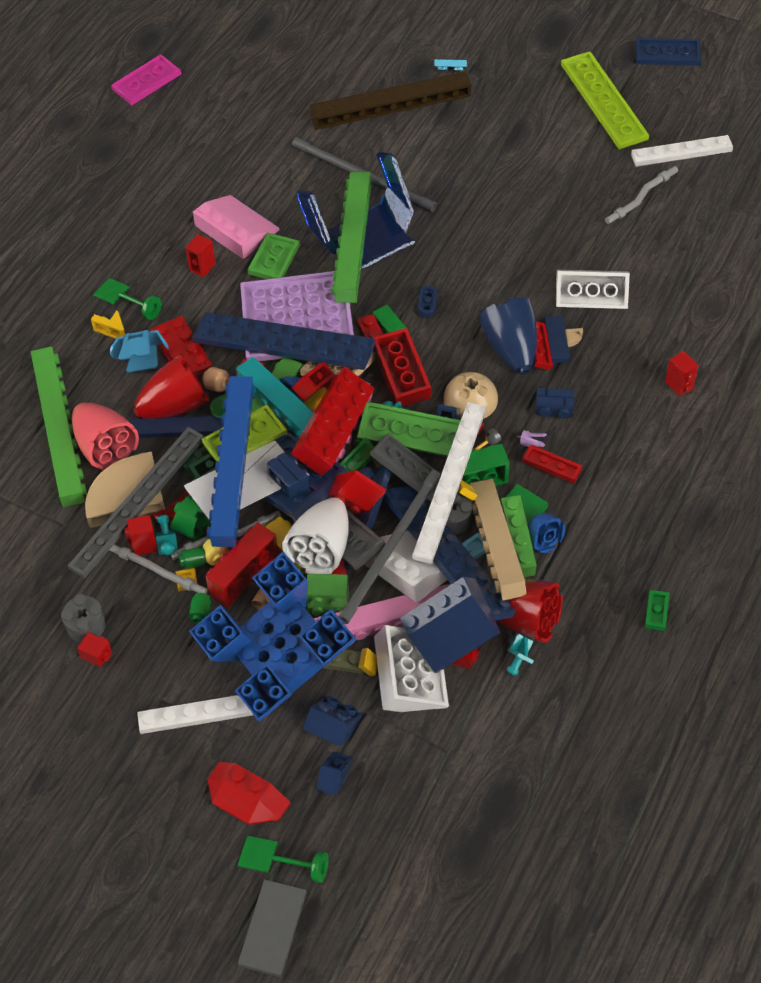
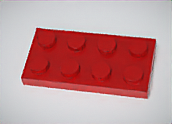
M183 316L150 329V331L158 330L170 349L167 350L164 344H158L167 362L182 354L185 360L184 363L188 362L196 376L203 374L213 367L201 345L193 342L192 337L194 334Z

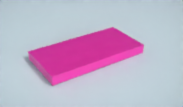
M160 54L112 84L111 88L130 105H133L181 75V70Z

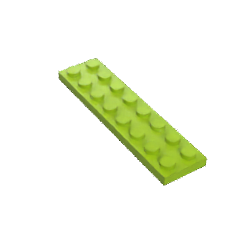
M590 51L561 60V66L618 149L649 140V134Z

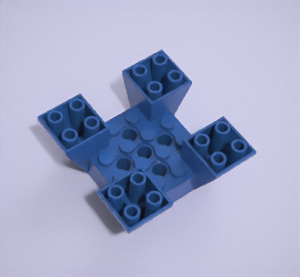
M284 551L252 578L270 600L256 614L240 626L219 605L189 631L211 661H241L252 674L235 692L259 722L289 698L314 674L357 640L332 609L315 621L306 610L308 580Z

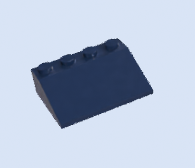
M468 577L460 578L400 618L407 635L434 673L440 672L500 634V630L476 579Z

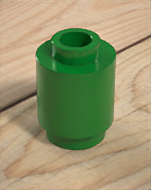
M200 547L183 550L181 555H178L180 567L184 566L185 570L202 567L208 563L205 550Z
M196 593L192 598L189 619L193 623L198 624L209 615L211 608L209 595Z

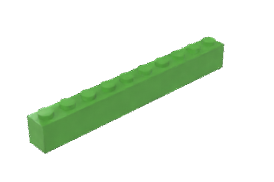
M350 172L349 179H346V189L348 190H345L346 201H343V212L345 213H342L341 220L343 224H340V235L342 236L338 237V246L340 248H337L338 260H335V270L337 272L333 274L335 284H332V295H335V301L338 303H357L371 192L370 172Z
M52 347L31 351L62 506L64 508L85 503L84 495L87 494L85 483H81V480L84 479L82 468L78 469L81 461L79 453L75 454L78 446L76 439H72L74 432L72 424H69V420H72L70 410H66V406H69L67 395H63L66 389L64 381H60L63 375L61 367H57V364H60L58 353H54Z

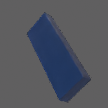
M563 316L545 317L544 322L552 363L570 362Z

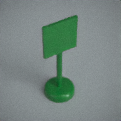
M111 278L93 294L94 297L112 305L120 297L141 305L142 315L148 320H154L160 313L162 306L161 299L154 295L149 296L142 302L124 294L129 289V286Z
M247 836L237 865L238 867L268 873L273 860L311 868V878L316 883H322L325 879L328 869V854L326 852L320 851L316 853L312 863L276 856L274 854L278 845L277 841Z

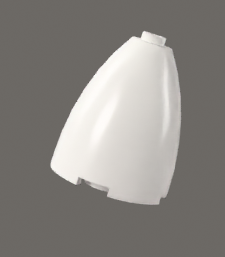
M329 498L312 506L294 523L283 541L284 553L293 563L296 562L305 568L306 573L331 574L339 566L346 548L349 528L348 513L342 500Z

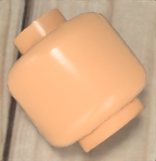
M216 367L209 368L202 376L204 387L217 393L224 392L226 384H229L230 380L227 371Z

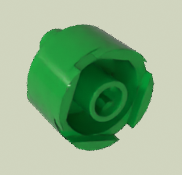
M188 495L182 502H177L174 512L176 514L171 522L170 529L197 541L204 535L205 532L202 530L205 526H209L210 521L195 500Z

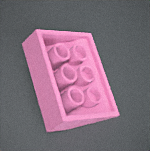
M231 195L204 202L193 211L194 222L197 228L242 259H245L261 246L267 232L275 234L279 231V227Z

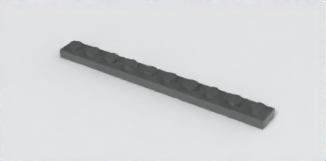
M190 427L181 434L68 564L69 570L84 579L123 535L125 532L124 528L128 527L127 520L137 518L202 443V438H204L202 434Z

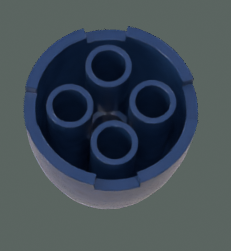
M517 297L508 299V302L498 306L493 304L480 313L479 318L490 345L500 359L513 371L520 374L530 372L537 349V326L530 300Z

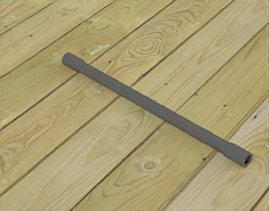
M298 137L294 138L292 142L293 147L317 156L348 172H368ZM370 173L372 183L408 199L431 212L436 209V202Z
M432 470L429 473L422 488L350 601L341 611L338 617L344 624L350 622L357 611V607L422 504L441 477L438 471Z

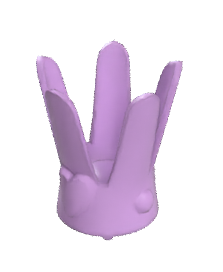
M524 430L522 435L517 437L521 438L520 444L529 447L531 444L537 447H544L545 444L532 437H545L547 434L530 433Z

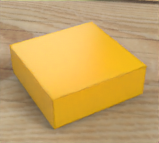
M461 480L458 488L459 493L474 501L478 496L471 485Z
M195 568L175 571L176 575L185 579L188 577L197 584ZM177 584L178 591L186 590L182 588V585Z
M364 648L361 651L358 667L369 676H376L378 667L377 657L370 649Z

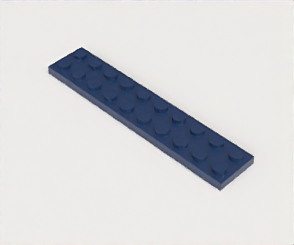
M209 312L204 313L192 337L195 343L317 363L324 361L326 364L365 370L376 344L374 338Z
M411 486L389 488L386 490L383 499L401 521L418 492ZM427 500L424 501L407 528L416 541H418L430 508ZM445 525L433 560L435 565L450 584H453L462 577L476 579L495 621L512 618L516 610L510 606L511 603L508 600H502L501 594L496 593L494 582L449 527Z

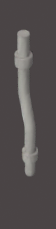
M674 166L667 171L659 173L658 177L643 186L634 201L623 208L619 207L613 214L605 218V222L610 224L616 219L623 218L627 212L641 204L651 188L669 180L672 175L678 172V168Z
M278 510L266 517L263 515L257 518V521L239 529L237 538L245 536L247 530L257 522L264 527L277 517H282L281 513ZM207 536L193 543L188 542L183 545V548L171 554L173 561L178 559V555H181L183 550L202 547L208 540Z
M114 544L110 551L118 554L120 558L136 562L160 576L182 585L183 589L207 594L208 589L196 584L194 580L176 575L152 561L132 553V550L126 547L121 548Z

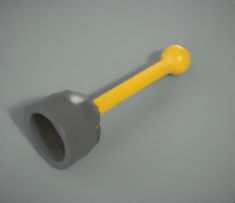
M491 428L485 434V441L475 449L479 450L487 443L491 445L498 443L501 440L500 434L494 428Z

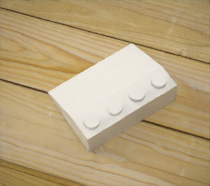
M405 531L378 575L418 603L447 581V578L434 562L430 564L413 559V552L417 541L409 531ZM391 535L382 536L380 538L386 544ZM382 549L365 563V566L370 569Z
M385 625L374 636L383 710L407 712L449 707L444 669L434 673L407 635L405 628Z

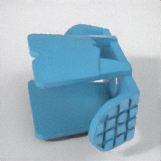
M144 330L117 337L110 348V355L114 359H130L126 371L127 373L158 367L156 345L164 344L167 350L170 348L158 330Z

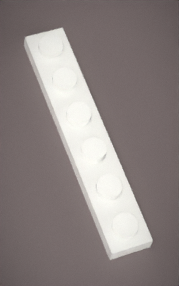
M725 135L632 150L631 156L637 167L732 152L733 145L729 136Z
M238 695L137 712L140 734L253 715Z

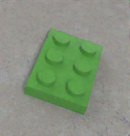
M267 232L248 268V274L264 279L284 277L300 246V241Z

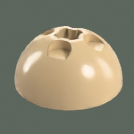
M464 372L455 376L448 383L443 401L444 405L460 408V420L462 419L467 402L486 406L484 419L490 416L496 409L498 394L493 382L485 375L477 372Z

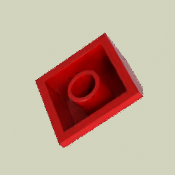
M355 470L336 475L328 496L342 500L351 513L360 514L368 512L385 494L387 489Z

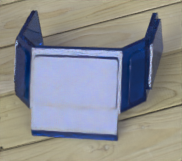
M379 152L376 154L387 183V188L381 204L368 210L361 269L415 243L406 234L414 213L411 205L412 202L396 157L392 153ZM305 190L297 191V197L309 228L331 253L337 255V248H340L338 246V237L342 236L340 235V224L327 229L314 194Z

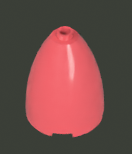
M80 403L74 408L72 414L74 436L83 455L92 466L104 471L113 463L127 458L133 450L137 449L139 443L138 431L126 418L116 411L95 403Z

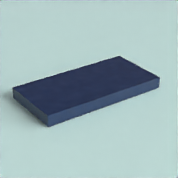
M636 38V64L700 66L701 64L700 39Z

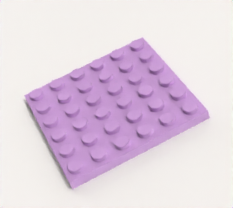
M337 271L240 283L243 318L354 335L350 303H338L335 301V295H332V284H335L333 274ZM246 351V360L254 357L257 361L283 358L281 356Z

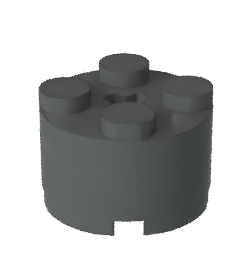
M457 491L446 523L454 535L466 531L472 519V502L460 494L459 491Z
M78 594L66 603L61 612L65 629L69 637L74 641L82 642L88 632L99 637L105 630V617L101 605L92 597Z

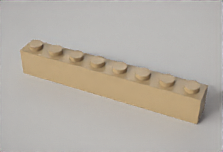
M493 479L470 483L478 495L474 501L471 500V502H474L472 503V510L474 515L477 514L475 516L477 527H481L479 528L481 540L485 539L483 541V548L485 553H489L486 554L488 565L493 566L490 570L492 579L497 580L494 581L496 593L501 594L502 600L521 597L526 594L525 579Z

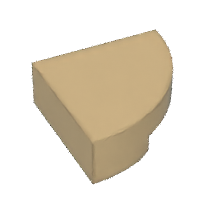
M583 328L565 329L568 347H572L580 342Z

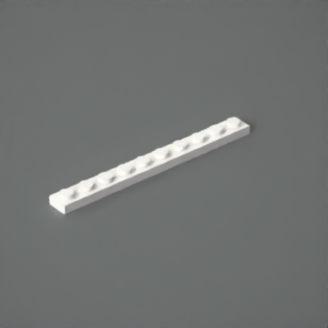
M467 402L414 549V560L433 563L486 412V406Z

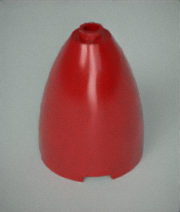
M182 354L176 356L160 368L143 387L134 403L135 408L133 409L138 419L141 417L142 419L172 418L193 411L210 402V398L204 392V388L188 362L184 363L185 360Z
M525 579L526 594L521 597L508 599L511 603L510 606L516 610L512 618L496 620V622L526 638L543 643L548 642L553 636L550 631L555 623H559L563 595L558 592L560 585L544 580Z

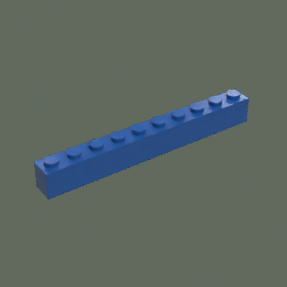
M230 376L229 384H226L225 388L226 395L228 396L227 399H224L223 404L226 412L222 414V425L224 427L220 429V441H222L221 445H218V457L220 459L216 461L215 466L218 475L214 477L213 487L216 491L212 493L211 504L214 505L213 510L209 512L211 527L207 528V538L211 539L213 547H236L254 394L253 377Z

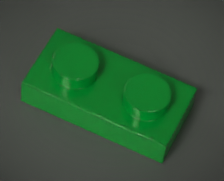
M365 437L339 465L343 466L347 472L359 471L373 459L370 452L375 446Z
M649 590L645 628L665 631L669 592Z

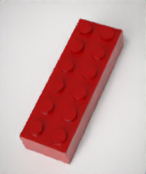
M344 366L333 377L291 454L320 476H323L333 467L375 388Z

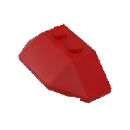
M219 762L208 777L212 804L248 825L279 821L290 805V801L271 783L236 763Z

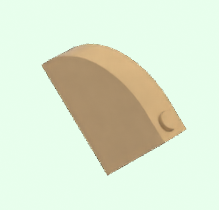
M152 452L140 453L121 459L107 467L97 476L88 491L85 503L86 517L90 528L102 526L154 467ZM161 490L138 517L165 509Z

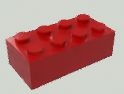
M404 328L372 337L376 342L373 352L376 354V360L394 405L399 401L402 403V407L431 399V385L408 329Z
M259 522L250 527L241 540L236 541V547H233L227 554H224L219 563L207 572L206 581L210 597L228 609L254 581L252 578L261 571L259 567L266 562L271 554L275 557L279 555L276 534Z

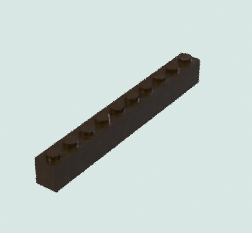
M465 71L310 104V117L315 130L471 97V82Z

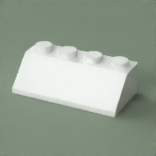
M557 270L556 307L628 309L630 273L628 271Z

